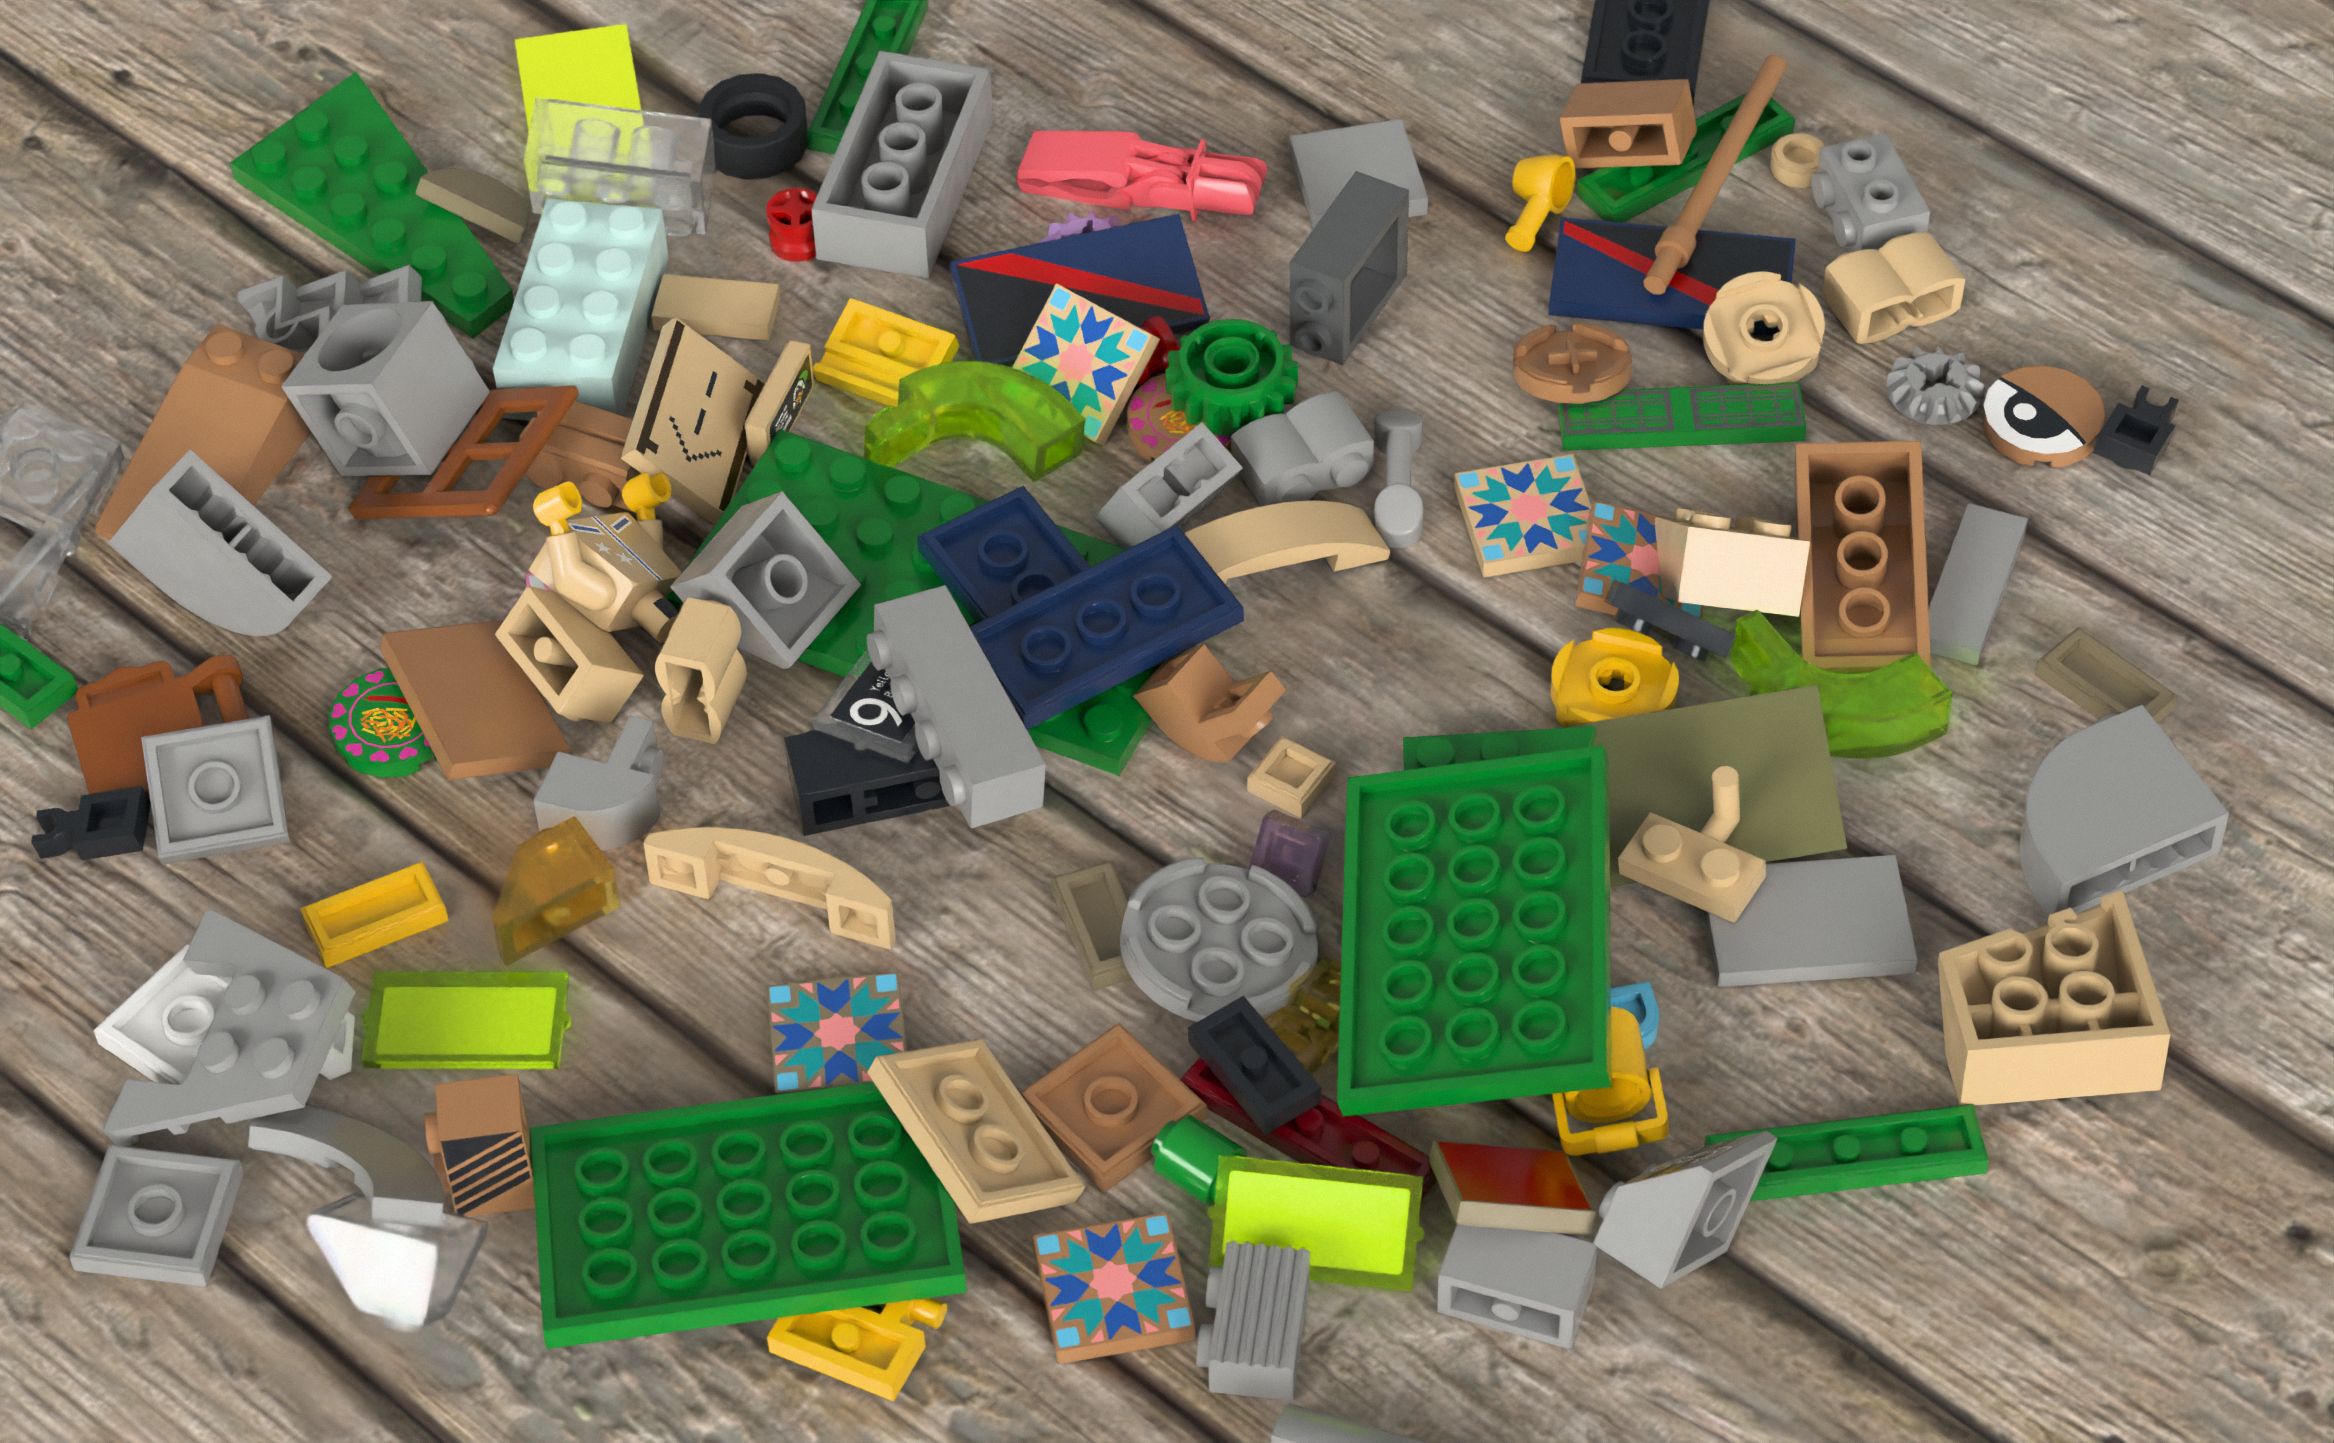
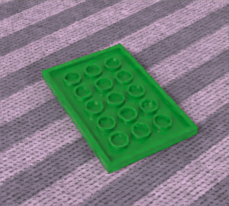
M1604 745L1347 777L1337 1103L1343 1117L1612 1087L1609 760Z
M874 1082L530 1127L542 1327L546 1349L967 1293L954 1200Z

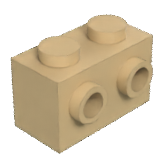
M527 586L495 633L498 640L555 711L572 721L580 722L582 719L611 724L644 677L641 670L609 632L598 628L554 591Z

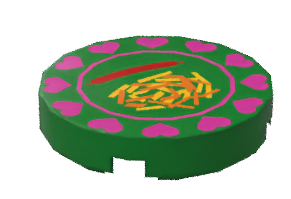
M380 668L359 676L338 693L329 710V733L337 754L339 752L346 759L347 765L355 771L379 778L401 777L420 771V764L428 761L433 756L435 762L437 761L390 668Z

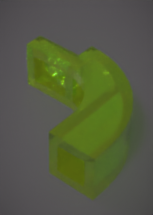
M960 361L926 367L899 379L898 406H888L881 409L865 425L863 458L874 461L878 466L883 464L894 467L933 443L952 438H970L987 442L1002 450L1035 483L1081 455L1086 419L1061 393L1044 381L1021 370L989 362Z
M1758 609L1736 620V637L1734 639V648L1731 651V659L1741 679L1747 683L1751 682L1749 696L1818 685L1830 756L1850 759L1893 756L1912 751L1947 734L1953 693L1916 652L1871 672L1859 674L1835 673L1816 667L1800 657Z

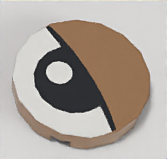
M2046 365L2021 367L2001 375L1988 388L1982 411L1985 437L1999 453L2017 463L2033 467L2035 461L2051 462L2050 468L2066 467L2085 459L2094 450L2098 434L2104 426L2106 417L2101 395L2087 380L2069 370Z

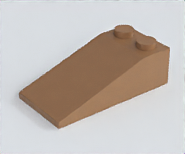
M216 324L183 364L96 523L97 535L111 540L150 490L189 450H192L254 506L312 433L281 387L304 354Z
M1921 441L1796 444L1794 475L1796 538L1810 542L1800 608L1802 674L1931 671Z

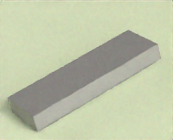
M1971 503L1967 504L1929 605L1931 654L1978 666L2023 542L2028 518Z

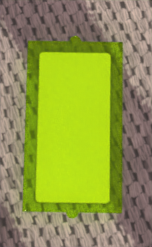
M374 972L369 1010L361 1015L363 1026L366 1028L361 1060L363 1069H560L564 1029H568L571 1026L570 1015L566 1011L570 981L568 972Z
M1220 1154L1215 1204L1211 1205L1207 1210V1216L1213 1219L1208 1269H1210L1211 1265L1223 1267L1226 1245L1233 1240L1240 1245L1249 1242L1254 1246L1262 1243L1267 1247L1277 1245L1282 1249L1290 1246L1295 1250L1305 1248L1310 1252V1281L1412 1292L1417 1242L1421 1241L1425 1235L1424 1229L1419 1226L1423 1176Z

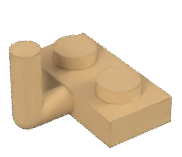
M1721 766L1715 769L1712 774L1714 813L1700 833L1650 812L1618 857L1619 874L1735 923L1766 878V861L1725 844L1740 820L1738 772L1734 768Z

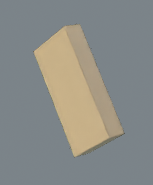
M663 274L651 315L653 331H661L666 323L676 317L700 335L769 341L781 299L779 284Z

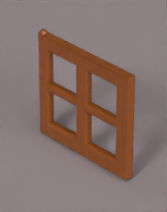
M570 385L489 390L490 393L474 414L477 416L458 443L452 445L441 460L444 463L423 492L389 493L401 475L370 476L349 505V511L355 519L496 515L578 397L577 387ZM540 412L520 442L485 443L505 413ZM508 459L487 490L452 491L473 460Z

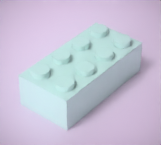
M558 199L546 200L493 366L497 389L574 385L579 393L575 401L623 416L651 322V315L661 280L669 260L662 209ZM537 412L505 413L503 418L531 420L533 417H537Z

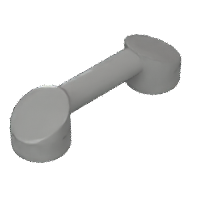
M1406 409L1383 411L1376 415L1374 424L1375 445L1382 453L1387 455V487L1376 498L1374 526L1386 545L1392 548L1412 546L1420 540L1423 534L1424 509L1422 499L1418 492L1411 487V455L1418 451L1422 445L1423 418L1420 414Z

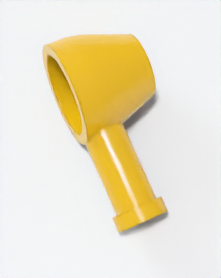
M1545 154L1523 158L1516 165L1512 179L1513 191L1516 195L1527 201V204L1515 225L1511 226L1505 235L1507 243L1512 248L1521 252L1530 251L1536 241L1535 236L1549 212L1559 214L1567 207L1573 194L1576 177L1575 165L1571 157L1559 154Z

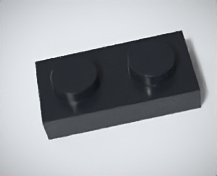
M1614 579L1604 601L1618 608L1613 619L1614 621L1648 636L1653 625L1675 635L1670 647L1703 662L1706 661L1710 651L1726 658L1736 637L1731 632Z
M1244 995L1188 1027V1043L1265 1135L1321 1103V1086Z

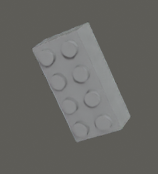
M879 51L812 207L816 257L818 260L930 278L993 122L990 69Z

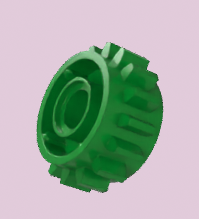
M1223 319L1201 325L1189 336L1183 335L1180 338V351H1170L1168 354L1169 368L1166 369V393L1171 394L1172 409L1174 411L1183 410L1186 415V423L1189 425L1194 424L1198 426L1203 422L1213 434L1231 436L1243 426L1259 418L1273 414H1284V404L1295 403L1296 386H1298V362L1292 361V347L1290 344L1281 345L1277 338V332L1274 330L1270 331L1255 322L1242 319Z

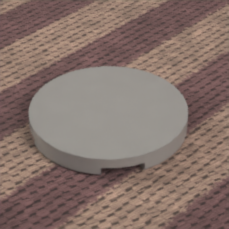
M1200 857L1169 864L1149 875L1138 885L1128 900L1123 916L1120 948L1124 964L1137 986L1158 1005L1176 1015L1198 1022L1244 995L1260 1016L1266 1020L1291 1007L1309 986L1318 955L1317 925L1312 912L1303 898L1290 885L1271 872L1252 865L1251 869L1247 870L1226 864L1205 863L1204 858Z

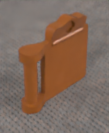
M231 655L214 656L190 673L177 678L174 677L170 664L164 661L154 662L143 667H119L103 679L81 686L75 693L78 709L68 714L67 721L89 794L142 786L149 798L141 737L204 727L195 695L215 694L224 723L249 719L239 688L243 680V674L238 660Z

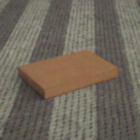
M500 620L383 634L380 651L447 780L547 768L551 766L557 752L569 754L570 751L535 684L495 636V633L502 624Z

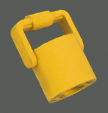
M1611 1006L1612 1087L1552 1094L1563 1151L1568 1155L1579 1156L1596 1152L1603 1154L1636 1148L1640 1144L1663 1140L1670 1132L1658 1067L1648 1069L1639 1023L1633 1014L1623 1008ZM1653 1093L1657 1118L1593 1128V1130L1572 1134L1569 1131L1565 1107L1571 1116L1580 1121L1596 1124L1611 1123L1629 1118L1641 1111L1651 1100V1094Z

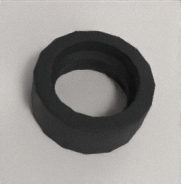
M754 73L740 74L725 79L708 90L698 106V127L702 153L710 166L727 176L745 180L769 178L791 168L801 160L807 149L806 135L808 128L805 100L794 85L780 77ZM764 115L777 118L784 123L777 130L758 137H740L728 134L722 130L732 121L746 116Z

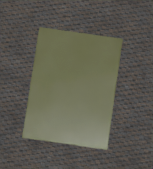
M1818 685L1569 726V728L1596 726V738L1593 746L1604 745L1609 760L1610 887L1639 883L1619 874L1618 857L1650 812L1699 833L1714 813L1712 774L1715 769L1721 766L1734 768L1738 772L1740 820L1725 844L1761 858L1766 862L1847 849Z

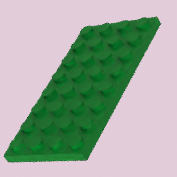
M780 429L687 567L741 506L783 491L861 584L797 660L857 681L871 662L867 647V634L874 632V605L946 585L918 551L917 536L990 501ZM1057 525L1091 567L1127 550L1126 548ZM948 588L968 626L971 627L977 624ZM672 591L666 598L680 611L683 602ZM1163 662L1028 729L1027 731L1035 746L1120 776L1152 722V718L1133 695Z

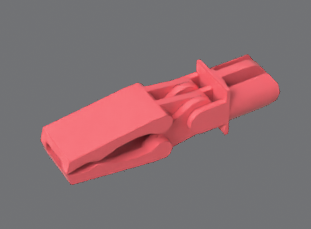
M1034 130L1019 166L1016 181L1021 192L1128 211L1131 205L1190 211L1191 221L1196 222L1200 210L1245 216L1252 215L1255 210L1256 201L1260 196L1262 185L1265 182L1268 167L1265 161L1254 157L1206 152V143L1203 139L1200 140L1197 149L1168 147L1142 141L1140 136L1134 132Z

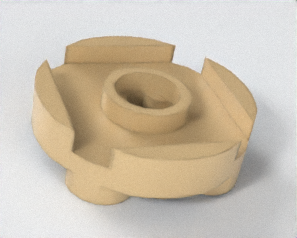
M1771 272L1744 274L1724 284L1717 292L1716 300L1707 310L1703 326L1704 348L1712 365L1726 377L1729 385L1795 383L1803 378L1805 374L1812 372L1817 366L1824 340V315L1816 297L1800 283L1797 288L1789 282L1781 281L1780 274ZM1764 320L1768 328L1777 326L1780 332L1774 334L1771 341L1762 342L1759 339H1754L1749 335L1754 332V322Z

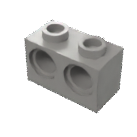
M1201 422L1121 486L1094 518L1120 547L1129 549L1175 525L1181 527L1212 502L1243 467L1205 424Z

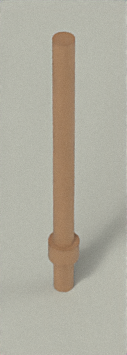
M1778 55L1766 57L1675 225L1666 228L1655 247L1656 259L1644 279V287L1650 293L1656 295L1663 294L1676 270L1688 263L1696 248L1695 235L1787 68V64L1782 57Z

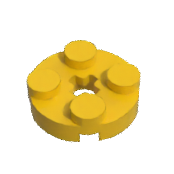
M1623 628L1595 630L1592 633L1591 640L1583 641L1574 647V639L1564 645L1553 662L1550 693L1556 708V718L1558 723L1564 728H1569L1572 725L1596 723V721L1674 709L1676 707L1679 674L1674 661L1671 667L1669 661L1662 656V646L1653 638L1640 632ZM1612 678H1618L1623 680V689L1625 690L1610 691L1601 685H1608Z

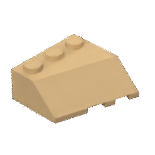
M2123 890L2102 896L2101 906L2079 914H2075L2071 908L2050 914L2047 925L2027 932L2019 933L2009 928L1939 953L1938 969L1945 1053L1960 1106L2161 1090L2171 1034Z

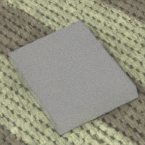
M1896 855L1766 864V878L1735 923L1704 910L1718 987L1916 973L1918 959Z

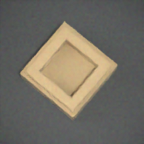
M1281 736L1247 777V792L1302 819L1336 777V762Z

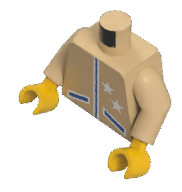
M644 472L630 479L622 489L623 500L630 510L637 513V521L628 512L566 520L578 514L582 509L580 493L572 482H565L539 493L533 503L534 513L542 524L550 526L551 534L545 536L546 542L530 566L529 571L598 628L611 632L641 626L657 642H664L679 613V610L666 596L673 591L670 586L682 574L679 568L664 553L662 520H656L654 507L668 501L671 497L672 490L668 477L664 473H658L649 478V474Z

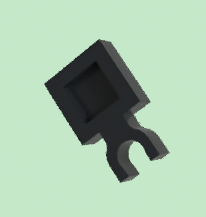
M2142 385L2136 394L2132 408L2120 403L2117 404L2098 434L2093 453L2112 460L2122 468L2137 470L2151 475L2170 444L2175 428L2171 421L2179 400L2170 397L2168 403L2164 406L2152 405L2146 400L2150 388Z
M137 786L81 795L79 810L67 812L60 808L38 810L36 819L45 834L32 835L31 843L41 859L63 855L72 848H75L81 860L143 851L151 807L150 799L143 787Z

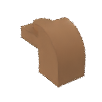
M1202 644L1165 660L1133 696L1157 726L1180 747L1208 761L1229 762L1254 734L1270 722L1273 717L1270 708L1286 689L1271 671L1235 682L1206 645Z

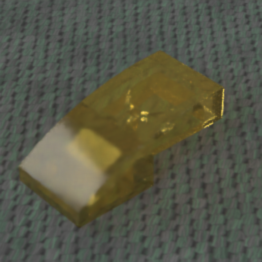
M1325 957L1291 983L1289 989L1291 995L1287 1005L1265 1020L1310 1075L1325 1063L1339 1047L1341 964L1329 957Z

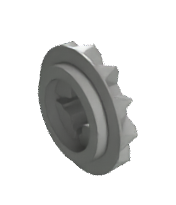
M1939 345L1933 353L1927 354L1920 348L1915 347L1908 358L1896 357L1893 368L1887 375L1886 390L1890 402L1906 417L1925 424L1945 425L1966 419L1978 409L1983 398L1985 384L1981 382L1980 366L1967 365L1964 352L1948 356L1944 354ZM1939 377L1947 379L1946 385L1937 383L1933 387L1929 386L1924 391L1926 380L1933 382Z

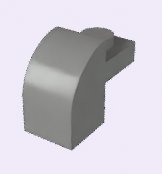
M630 715L606 763L557 752L533 799L541 840L581 850L603 851L627 845L643 836L653 827L660 817L656 784L660 779L664 765V752L662 749H658L654 721Z

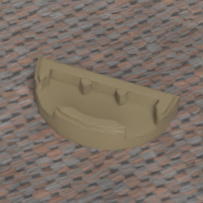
M458 168L433 170L420 177L415 193L419 197L516 244H520L529 219L525 202L513 189L493 177L472 170Z

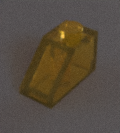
M575 816L554 827L539 831L531 839L519 844L516 848L492 916L499 955L506 966L621 907L613 865Z

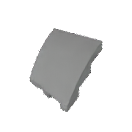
M410 265L359 282L345 270L298 288L286 277L280 276L239 291L238 301L249 312L256 325L254 330L259 339L305 355L342 305L421 302L422 276Z

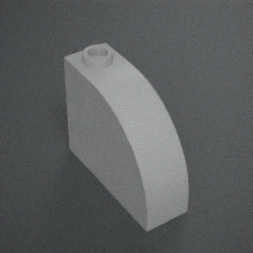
M189 450L150 490L108 542L109 545L153 584L181 606L212 624L243 635L269 636L281 632L333 577L192 450Z
M2143 705L2120 714H2107L2098 719L2093 725L2072 734L2060 742L2049 752L2036 770L2029 787L2020 834L2019 854L2022 871L2031 893L2048 916L2067 908H2071L2077 914L2101 904L2102 896L2119 890L2127 893L2219 854L2229 812Z

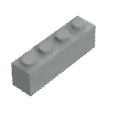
M944 585L875 604L874 632L867 634V647L871 661L878 671L885 669L890 677L891 692L901 715L910 713L916 722L915 735L919 750L925 760L933 759L940 771L942 791L950 806H959L970 828L1042 808L1046 763L947 586Z

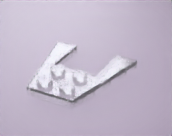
M25 401L20 402L0 416V516L37 533L0 572V623L27 641L33 632L32 619L40 605L47 606L57 587L55 576L66 556L72 557L81 541L79 531L89 513L95 515L124 460L119 441Z

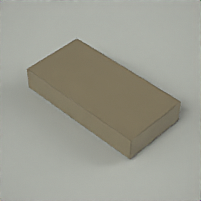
M2079 627L2037 661L2035 676L2097 719L2111 713L2120 714L2143 705L2155 721L2160 723L2175 710L2178 695Z
M1113 860L1052 877L1051 891L1092 990L1132 980L1124 964L1120 948V932L1129 898Z

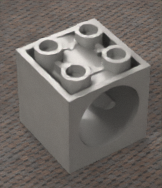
M433 301L342 305L281 386L341 476L431 475L490 393L475 369L473 361L466 355L448 327L444 316L436 308Z

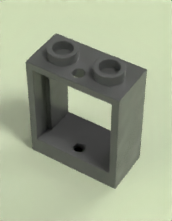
M1355 171L1290 261L1291 346L1301 349L1310 355L1319 356L1341 365L1346 362L1407 275L1408 189Z

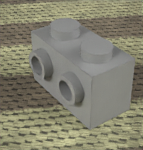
M1886 133L1820 148L1818 171L1811 177L1812 194L1819 208L1825 207L1831 217L1834 235L1840 247H1847L1849 252L1865 249L1878 250L1896 236L1928 231L1930 210Z

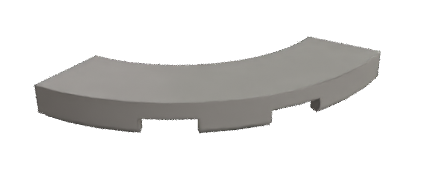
M306 1105L304 1108L252 1118L248 1147L252 1148V1150L300 1158L325 1168H332L342 1164L354 1172V1183L364 1192L370 1202L372 1210L371 1219L381 1222L432 1227L441 1226L444 1199L441 1180L425 1157L399 1138L360 1120Z

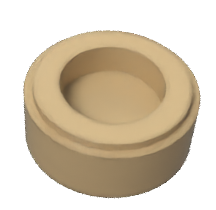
M1794 133L1781 137L1772 147L1770 160L1771 174L1778 182L1788 187H1811V177L1818 171L1820 148L1826 147V144L1819 138L1804 133Z

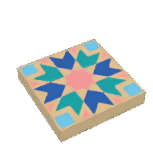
M1056 284L1008 374L1001 391L1095 443L1104 446L1160 339Z
M1574 454L1454 473V490L1483 578L1582 561L1591 503Z

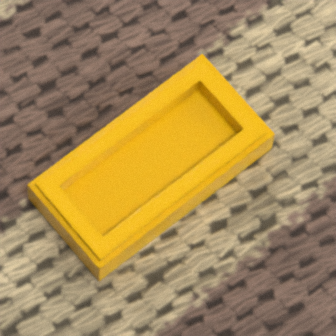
M423 861L300 908L303 922L326 969L449 921L446 907Z

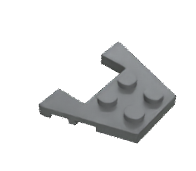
M206 910L183 961L195 974L232 977V980L225 990L224 998L206 1037L199 1046L197 1056L187 1078L179 1085L127 1079L104 1126L103 1132L116 1145L126 1146L138 1143L139 1134L166 1128L173 1135L187 1133L191 1123L221 1117L226 1124L304 1108L356 993L355 990L343 977L214 910Z

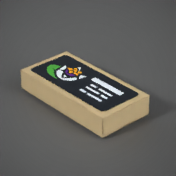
M794 340L786 343L744 423L748 456L752 466L757 464L780 429L791 432L814 387L810 344Z

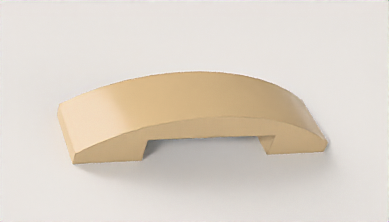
M1293 501L1260 506L1216 519L1185 533L1225 585L1229 578L1324 557L1335 572L1388 560L1390 555V549L1363 509L1331 501Z
M692 827L650 833L643 843L650 884L710 900L719 881H724L828 910L831 934L889 950L892 949L896 941L892 900L882 889L846 862L807 844L763 832L720 827Z

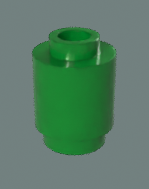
M1192 1115L1185 1116L1179 1122L1171 1120L1166 1123L1157 1134L1151 1148V1154L1156 1157L1154 1172L1208 1207H1214L1218 1204L1222 1208L1227 1209L1231 1170L1256 1172L1257 1169L1256 1163L1247 1158L1245 1148Z

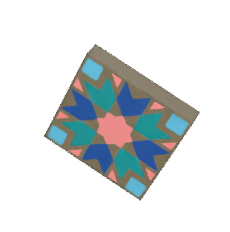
M898 971L766 985L775 1095L873 1082L867 1072L876 1056L907 1051Z

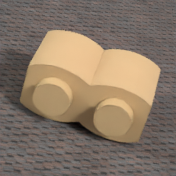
M1917 232L1896 236L1878 250L1865 249L1847 252L1837 257L1826 267L1821 297L1856 343L1868 344L1887 339L1908 326H1924L1952 315L1961 307L1966 279L1930 233Z
M691 597L685 599L655 663L657 680L666 693L662 701L661 712L667 728L673 735L716 744L747 678L746 664L736 649L741 640L742 633L739 619L730 606L715 600H700Z

